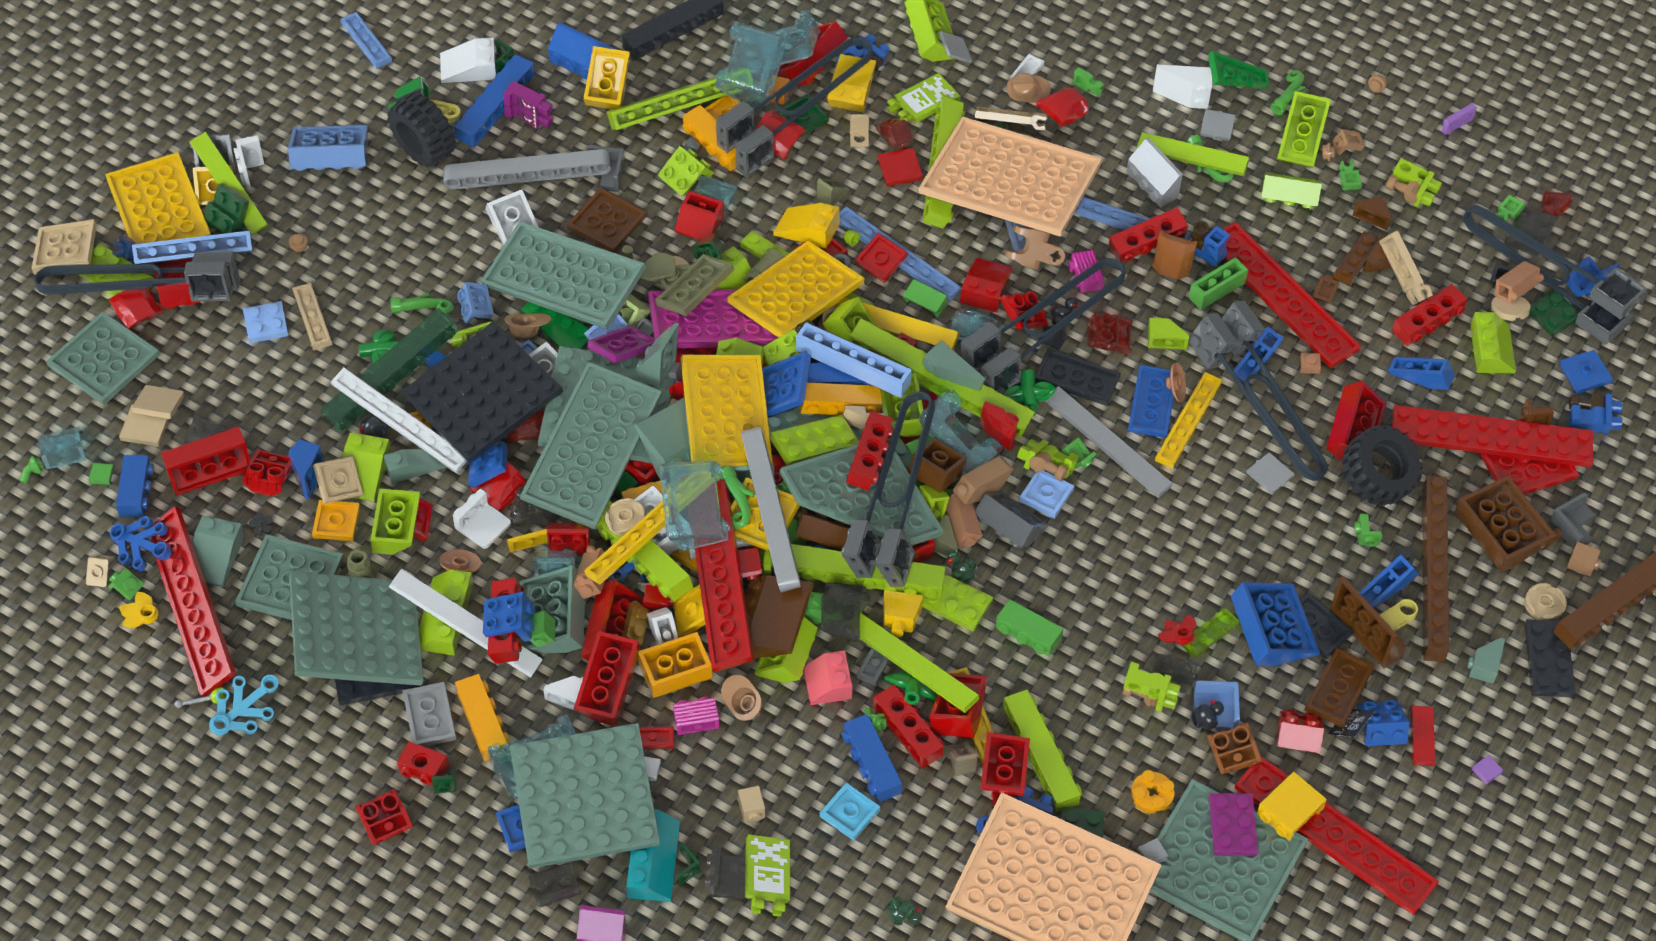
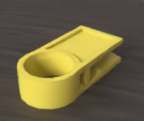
M1404 599L1381 613L1380 616L1396 631L1415 619L1418 606L1414 601ZM1400 607H1410L1414 614L1406 615L1401 612Z

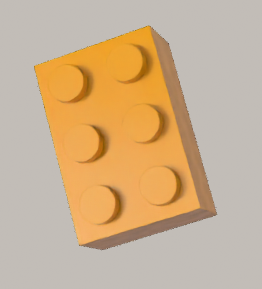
M698 632L638 651L639 666L653 698L712 679L711 662Z

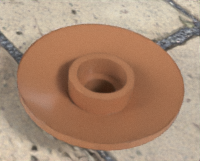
M1174 363L1170 371V377L1166 379L1167 388L1172 390L1175 399L1178 402H1182L1186 395L1185 375L1182 366L1179 363Z
M466 550L447 551L440 556L439 561L440 565L448 571L452 569L472 573L481 566L480 558Z

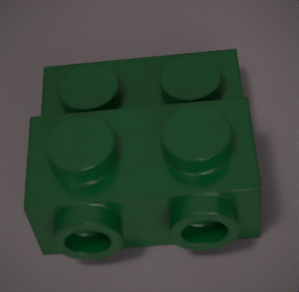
M224 183L218 184L214 200L207 203L204 219L208 221L209 227L218 228L221 234L241 232L249 201Z

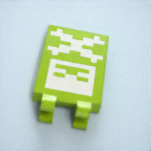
M937 73L894 95V98L887 101L890 105L887 107V110L892 114L901 108L903 109L898 112L901 118L897 119L901 125H905L911 120L917 123L936 113V107L943 96L960 101V95Z
M747 835L745 898L752 899L751 913L760 914L761 909H764V900L773 901V916L781 917L782 912H785V903H788L790 900V840Z

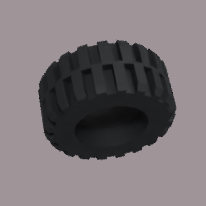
M410 93L389 109L387 121L390 124L389 128L393 132L394 138L398 141L399 146L404 149V152L412 160L417 161L418 164L425 167L434 166L454 151L456 136L453 133V128L449 124L447 117L443 115L442 110L433 101H430L427 96H423L420 93Z
M1377 425L1368 428L1349 442V445L1344 450L1345 455L1342 456V464H1344L1342 470L1343 474H1346L1347 478L1345 480L1347 484L1351 485V490L1354 493L1357 492L1359 494V498L1364 501L1367 499L1368 503L1373 505L1378 503L1379 506H1386L1387 504L1396 503L1416 489L1422 477V472L1420 471L1423 469V464L1420 462L1421 455L1416 450V444L1409 440L1410 437L1407 434L1403 435L1401 430L1397 428L1392 429L1391 426ZM1372 451L1381 454L1387 459L1392 468V480L1383 477L1376 470L1372 462Z

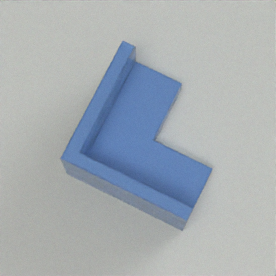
M1196 681L1193 691L1194 711H1197L1201 704L1210 706L1211 700L1219 701L1224 705V712L1219 716H1215V720L1218 721L1215 731H1228L1231 728L1237 727L1240 721L1238 682Z

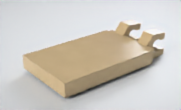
M977 106L975 118L1032 124L1035 130H1045L1046 123L1040 124L1037 120L1042 119L1046 121L1047 114Z
M1395 231L1380 240L1379 243L1412 306L1425 300L1426 297H1431L1433 294L1430 286L1424 285L1399 232Z

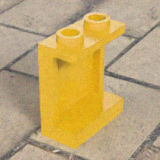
M1293 772L1260 803L1257 814L1264 823L1270 824L1279 836L1291 841L1295 832L1315 813L1319 814L1324 809L1327 799Z

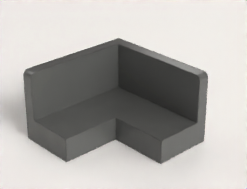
M587 145V151L604 149L609 152L611 170L609 173L602 175L600 187L606 191L619 192L625 166L624 149Z
M1586 492L1554 509L1549 522L1554 528L1558 527L1561 530L1562 537L1573 550L1577 541L1587 545L1593 539L1582 527V525L1593 520L1595 516L1585 504L1588 497Z

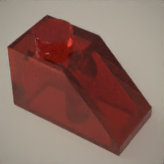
M889 119L875 126L876 130L890 147L900 149L908 145L907 142L913 140L906 119Z

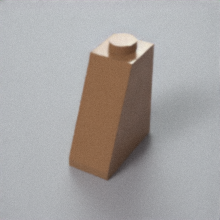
M998 456L963 475L953 489V492L965 504L980 502L986 493L999 492L1014 469L1002 456Z

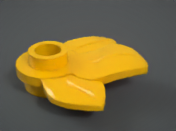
M143 592L136 593L135 603L119 606L122 616L126 618L122 625L127 628H137L142 624H151L159 616L158 609L153 606L152 598Z

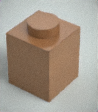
M1577 541L1567 568L1591 576L1593 569L1598 570L1602 559L1598 558L1601 550Z

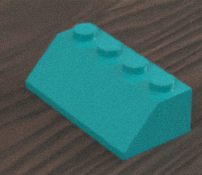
M654 809L660 845L631 850L626 886L627 899L671 902L680 821L660 810Z

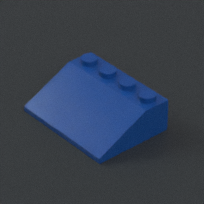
M1242 582L1233 592L1231 599L1256 666H1276L1320 654L1294 584Z

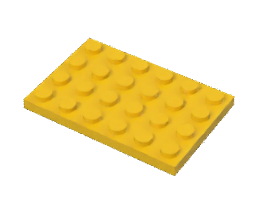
M178 152L105 174L127 235L136 244L211 235Z
M807 241L729 295L728 303L779 338L792 330L797 332L802 329L805 323H810L824 311L863 285L864 277L810 241Z
M682 355L681 366L692 470H697L700 467L710 470L721 469L726 466H749L741 432L761 426L772 466L761 355Z

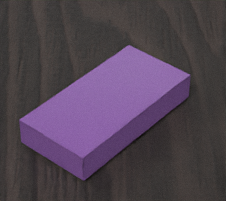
M1472 103L1445 118L1441 131L1446 135L1472 121L1477 107Z

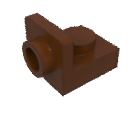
M1326 275V277L1321 276L1313 298L1331 305L1339 287L1337 279L1330 275Z
M1526 399L1524 406L1521 407V416L1525 418V422L1547 425L1551 423L1554 415L1552 406L1533 408L1531 399Z

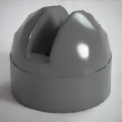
M691 137L685 143L684 149L688 150L690 148L697 153L700 143L694 137Z

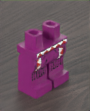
M512 81L503 93L505 117L512 119L513 116L525 120L527 124L532 125L536 129L540 125L548 128L553 122V116L549 115L552 112L553 104L546 102V95L542 93L538 95L537 92Z

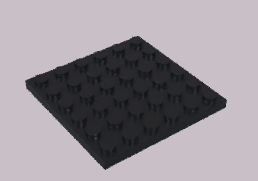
M493 321L400 393L442 438L470 464L564 391L533 358Z

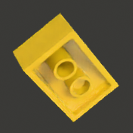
M593 46L584 93L585 105L612 110L623 106L630 52Z
M840 54L831 82L862 58ZM870 60L828 94V105L865 113L876 60Z
M825 203L789 207L779 221L773 235L802 243L810 241L817 247L826 249L840 225L839 207Z

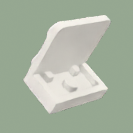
M258 135L235 140L237 148H233L236 159H240L236 160L242 186L246 185L247 190H251L246 168L264 165Z
M481 489L472 494L462 507H458L453 514L455 529L483 549L488 548L511 525L510 519L488 504L487 494Z

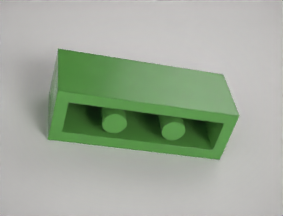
M1235 257L1192 283L1189 299L1200 310L1206 308L1244 285L1248 269Z
M1010 599L996 620V628L1001 633L1014 637L1019 643L1026 644L1034 648L1037 653L1050 657L1062 639V627Z

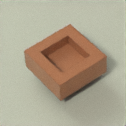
M1300 353V373L1320 374V354Z

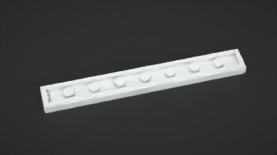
M344 367L331 381V384L455 473H458L466 463L439 434Z
M401 569L389 588L488 650V637L483 635V621L404 570ZM522 646V651L519 652V661L507 663L531 678L543 659Z

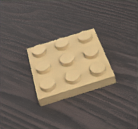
M95 220L39 227L32 263L34 274L48 266L90 265L97 227Z

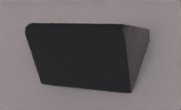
M1496 263L1490 282L1496 283L1497 279L1513 268Z
M1046 326L1043 332L1049 330L1053 326ZM1062 328L1046 340L1044 344L1054 349H1060L1067 339L1064 329Z

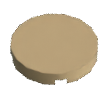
M1495 297L1491 303V311H1494L1495 314L1504 320L1513 321L1516 318L1522 320L1530 313V303L1523 297L1517 298L1512 303Z
M631 498L620 499L614 502L608 512H606L605 522L612 533L623 536L646 516V511L639 501H634Z
M1539 583L1532 586L1527 592L1524 601L1526 610L1537 620L1555 621L1564 614L1567 606L1564 593L1559 588H1554L1548 583Z

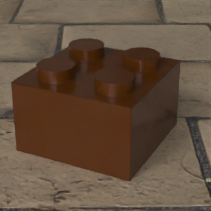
M934 437L925 445L917 479L941 493L961 477L967 457ZM916 452L913 454L912 459H911V462H910V465H909V468H908V473H909V474L911 473V470H912V466H913V462H914V458H915Z

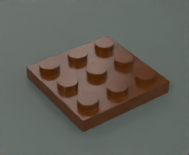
M600 187L567 223V229L605 250L615 253L647 217V214L642 209Z

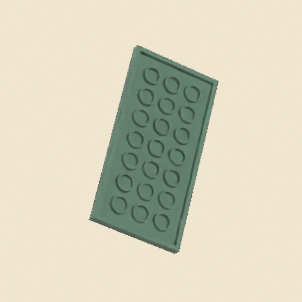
M520 221L481 280V283L487 284L488 288L608 330L647 267L642 262Z
M588 362L520 495V499L596 530L640 440L634 425L652 415L662 395V391Z

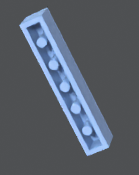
M243 231L134 244L132 249L134 263L147 264L193 258L195 252L252 251L250 232Z
M805 323L796 336V351L800 353L806 351L811 355V358L902 398L911 384V369L811 324Z

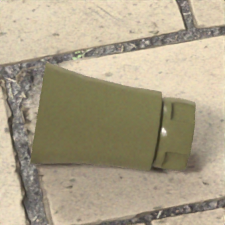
M768 249L756 265L750 269L749 273L746 274V282L748 283L784 258L783 255L775 249Z
M359 549L351 551L347 557L348 576L377 578L372 570L367 554Z

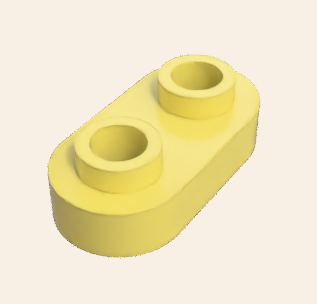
M431 100L442 110L449 123L457 122L460 119V108L457 105Z

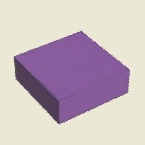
M1489 755L1472 768L1486 785L1503 773V769Z

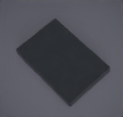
M1309 593L1300 599L1320 655L1327 659L1335 652L1336 648H1340L1354 635V631Z

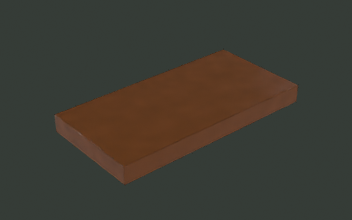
M1336 648L1304 710L1313 715H1319L1320 718L1343 728L1375 665Z

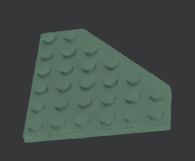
M858 444L782 467L779 473L797 504L849 525L852 524L853 520H866L877 482L875 485L871 484L869 491L846 483ZM896 451L894 452L881 494V499L886 503L896 502L904 496L910 477ZM877 468L876 472L879 473V475H880L881 469H878V468ZM916 484L902 530L907 538L906 542L910 543L911 546L942 536L944 532ZM877 498L869 522L873 528V533L884 537L886 529H898L906 501L897 507L889 508L880 504Z

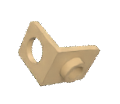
M852 114L850 116L851 147H869L868 114ZM856 136H863L865 140L863 142H856L854 138Z
M98 554L88 557L86 584L106 587L109 562L114 561L115 557Z

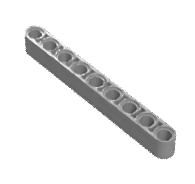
M598 149L449 164L443 168L444 186L447 189H463L603 175L611 170L610 154L607 150Z
M759 426L742 431V440L780 592L799 588L801 583L762 428Z

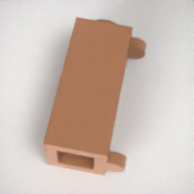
M1526 261L1522 262L1496 280L1495 296L1512 303L1538 285V282L1544 280V276L1540 273V268Z
M954 493L949 497L945 513L949 516L958 549L973 546L983 535L973 503L965 504Z
M591 545L587 547V552L583 554L573 585L583 599L600 594L604 582L599 585L588 578L584 572L586 568L604 553L601 547L597 549Z

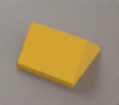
M193 167L195 196L199 205H207L208 202L214 200L218 184L206 167Z

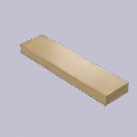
M308 283L293 287V293L313 351L331 346L332 341L312 284Z

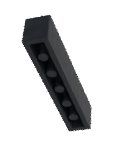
M688 0L622 34V48L630 52V56L634 61L644 57L646 54L724 14L723 0Z

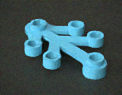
M274 675L264 676L261 686L242 701L243 688L246 681L244 677L236 676L232 682L234 688L233 709L226 715V702L229 699V692L225 689H220L216 693V700L218 701L217 715L213 716L209 723L212 733L215 735H225L229 730L245 731L247 734L252 735L257 731V723L250 720L246 723L233 721L237 716L260 717L264 721H270L274 715L272 708L248 707L264 694L273 693L277 690L279 684L277 677ZM241 680L243 684L241 686H237L235 684V681ZM271 682L273 687L267 688L265 684ZM224 693L227 697L220 699L218 695ZM269 711L271 716L265 717L263 712ZM222 722L224 727L218 728L216 724ZM252 724L255 729L250 731L247 729V725Z

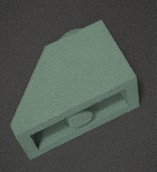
M1499 638L1478 648L1474 657H1469L1467 668L1470 669L1469 677L1494 683L1499 670L1505 643L1504 638Z

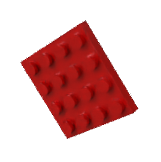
M1521 418V419H1518V420H1516V421H1524V422H1525V418ZM1479 453L1495 482L1509 476L1524 495L1578 479L1579 476L1574 465Z

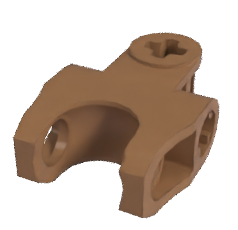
M1014 225L1013 231L1025 237L1026 245L1021 251L1006 250L1004 254L1006 257L1017 261L1022 266L1038 270L1040 262L1055 266L1063 263L1065 253L1059 246L1048 242L1050 233L1031 227ZM1051 253H1057V256H1050Z

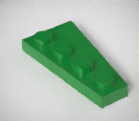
M1215 51L1208 54L1213 85L1266 89L1270 86L1267 70Z
M528 302L522 308V314H547L551 316L552 320L546 325L539 326V328L549 340L551 339L557 345L558 349L559 346L584 350L588 346L589 339L584 333L590 328L565 314Z

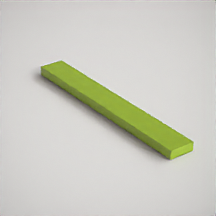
M858 610L843 622V627L964 713L979 700L977 693Z

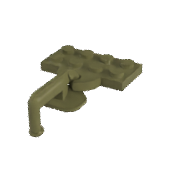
M630 245L624 246L622 248L624 257L634 260L632 254L633 247ZM657 253L644 263L647 268L640 278L662 285L664 292L655 299L657 306L687 316L735 269L732 263L714 257L711 258L705 254L692 265L683 264L676 266L674 256L666 253Z

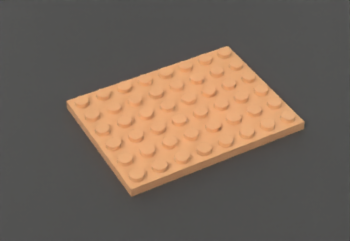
M962 117L920 185L919 193L1061 237L1102 163V158Z
M1001 793L946 905V910L1013 941H1127L1160 871L1161 864Z

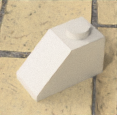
M665 607L647 613L651 632L657 645L678 638L672 612Z
M571 676L545 685V699L574 710L583 677Z

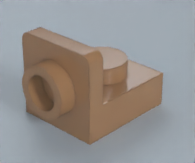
M1342 129L1332 140L1336 153L1339 155L1346 148L1361 151L1365 147L1360 133Z

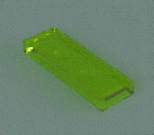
M1224 608L1194 631L1195 639L1192 643L1180 646L1195 659L1236 628L1240 621L1227 608Z

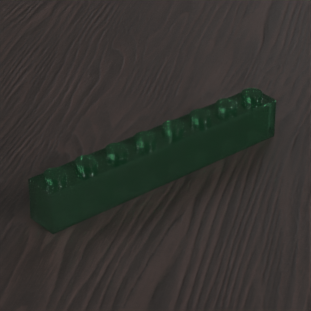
M438 308L358 376V378L384 396L388 391L393 390L403 378L408 377L417 366L423 364L431 354L437 352L446 341L455 336L458 332L455 322ZM340 392L323 406L320 411L325 420L341 433L344 429L349 428L352 422L359 416L364 415L367 409L343 392Z

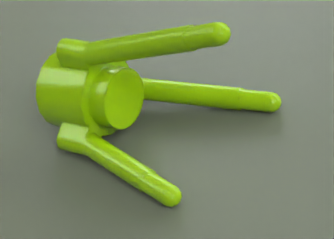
M492 322L450 332L452 347L459 348L468 341L467 335L479 333Z

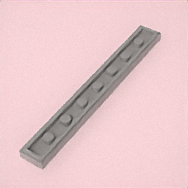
M1059 386L1056 388L1055 393L1045 401L1157 498L1172 487L1173 483Z

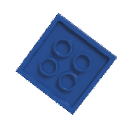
M802 352L762 368L767 417L804 404L811 355L808 352Z

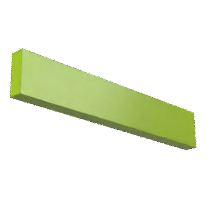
M204 132L191 140V146L216 183H224L249 201L244 224L251 235L268 226L207 133Z
M1143 132L1137 145L1138 148L1145 139L1149 138L1168 159L1240 176L1245 175L1249 163V157Z

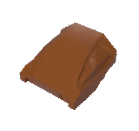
M1160 231L1152 266L1160 275L1174 279L1188 277L1195 256L1197 241H1189Z
M1245 723L1244 726H1237L1234 729L1231 728V730L1225 732H1218L1213 734V736H1207L1221 775L1262 762L1248 723Z

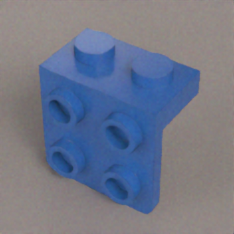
M1590 256L1584 258L1577 265L1600 281H1605L1606 276L1616 267L1618 269L1621 267L1617 263L1601 271ZM1575 270L1570 273V279L1566 283L1577 298L1584 294L1586 296L1590 295L1592 288L1596 285Z
M523 592L485 600L483 635L485 637H492L516 632L524 642L532 640V631H534V603Z
M1387 700L1385 702L1367 701L1358 704V709L1375 711L1365 724V746L1408 744L1409 720L1399 702Z

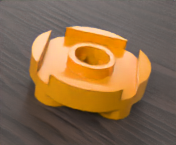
M1146 770L1143 774L1139 775L1134 780L1131 788V796L1135 806L1149 814H1156L1157 811L1167 810L1171 806L1175 794L1174 783L1165 775L1151 770ZM1154 789L1158 795L1150 796L1148 790Z

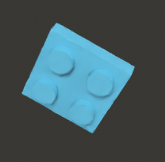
M845 783L820 812V817L854 841L878 814L880 806L848 783Z

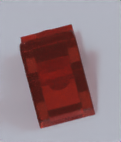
M1545 192L1541 201L1544 208L1541 210L1542 215L1539 222L1546 226L1569 209L1574 195L1570 193Z

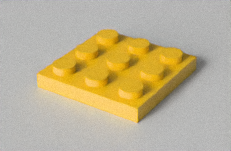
M746 478L743 485L754 493V497L746 495L751 516L744 528H734L735 537L738 540L770 552L753 481ZM778 490L788 529L800 505L797 504L792 494ZM736 500L731 505L732 516L736 512L742 511Z

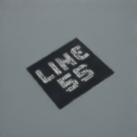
M1353 709L1345 726L1341 728L1334 725L1327 735L1356 737L1375 711Z

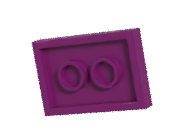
M627 326L588 340V348L595 351L596 354L609 359L612 363H620L645 353L647 347L652 346L655 339L632 326Z
M1209 793L1208 800L1214 856H1257L1258 843L1253 794Z

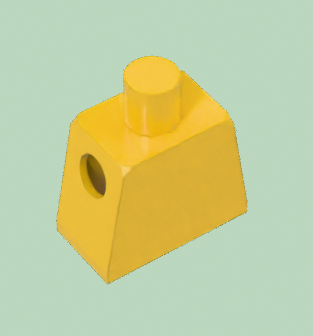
M884 590L883 623L884 626L892 629L891 634L893 636L902 637L904 632L911 633L914 631L922 611L923 595Z

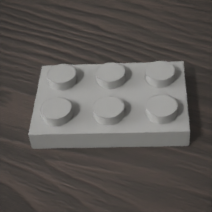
M444 682L402 690L413 743L426 747L456 740Z

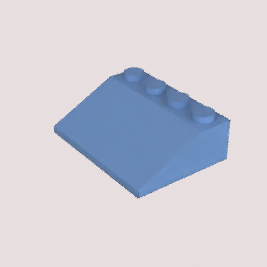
M368 125L293 127L288 145L290 169L303 171L306 168L323 170L325 168L342 169L344 167L359 169L366 166Z

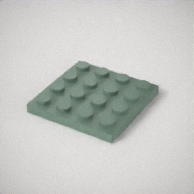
M102 311L52 355L46 363L47 366L102 405H105L152 363L160 353L158 349Z
M266 534L237 596L236 606L292 620L290 572L337 575L344 559L343 553Z

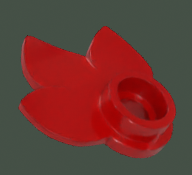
M1190 615L1186 616L1181 623L1166 620L1165 631L1159 633L1158 637L1167 643L1190 644L1195 639L1196 621Z

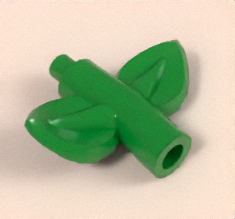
M381 329L374 333V342L359 344L360 358L372 356L373 366L381 373L389 375L394 364L393 355H400V352L407 351V343L399 344V341H394L395 335L392 330Z
M1028 369L1021 372V386H1012L1006 389L1002 395L1010 397L1019 404L1024 402V406L1034 411V415H1036L1038 401L1048 400L1055 393L1056 387L1049 382L1035 384V372Z
M906 672L884 676L886 681L905 688V701L909 704L918 703L920 694L936 701L938 696L936 692Z

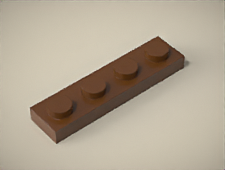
M1364 231L1338 266L1333 277L1351 285L1365 265L1379 238Z

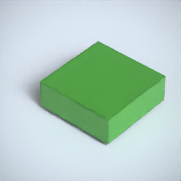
M93 463L89 476L90 484L110 485L114 471L113 464Z

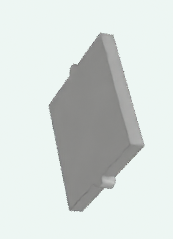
M942 31L939 33L948 57L967 63L972 62L968 52L969 49L966 47L963 38Z
M1206 109L1200 136L1210 137L1214 140L1230 141L1235 115Z
M1271 453L1266 454L1260 460H1256V463L1246 471L1248 475L1271 494L1280 487H1285L1286 482L1295 475Z

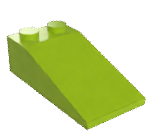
M1298 91L1294 92L1277 160L1314 168L1331 99Z

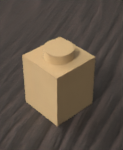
M759 786L738 790V802L744 823L749 821L758 822L765 818V806Z

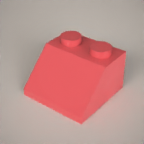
M845 651L824 653L804 666L803 671L810 705L852 699V682Z

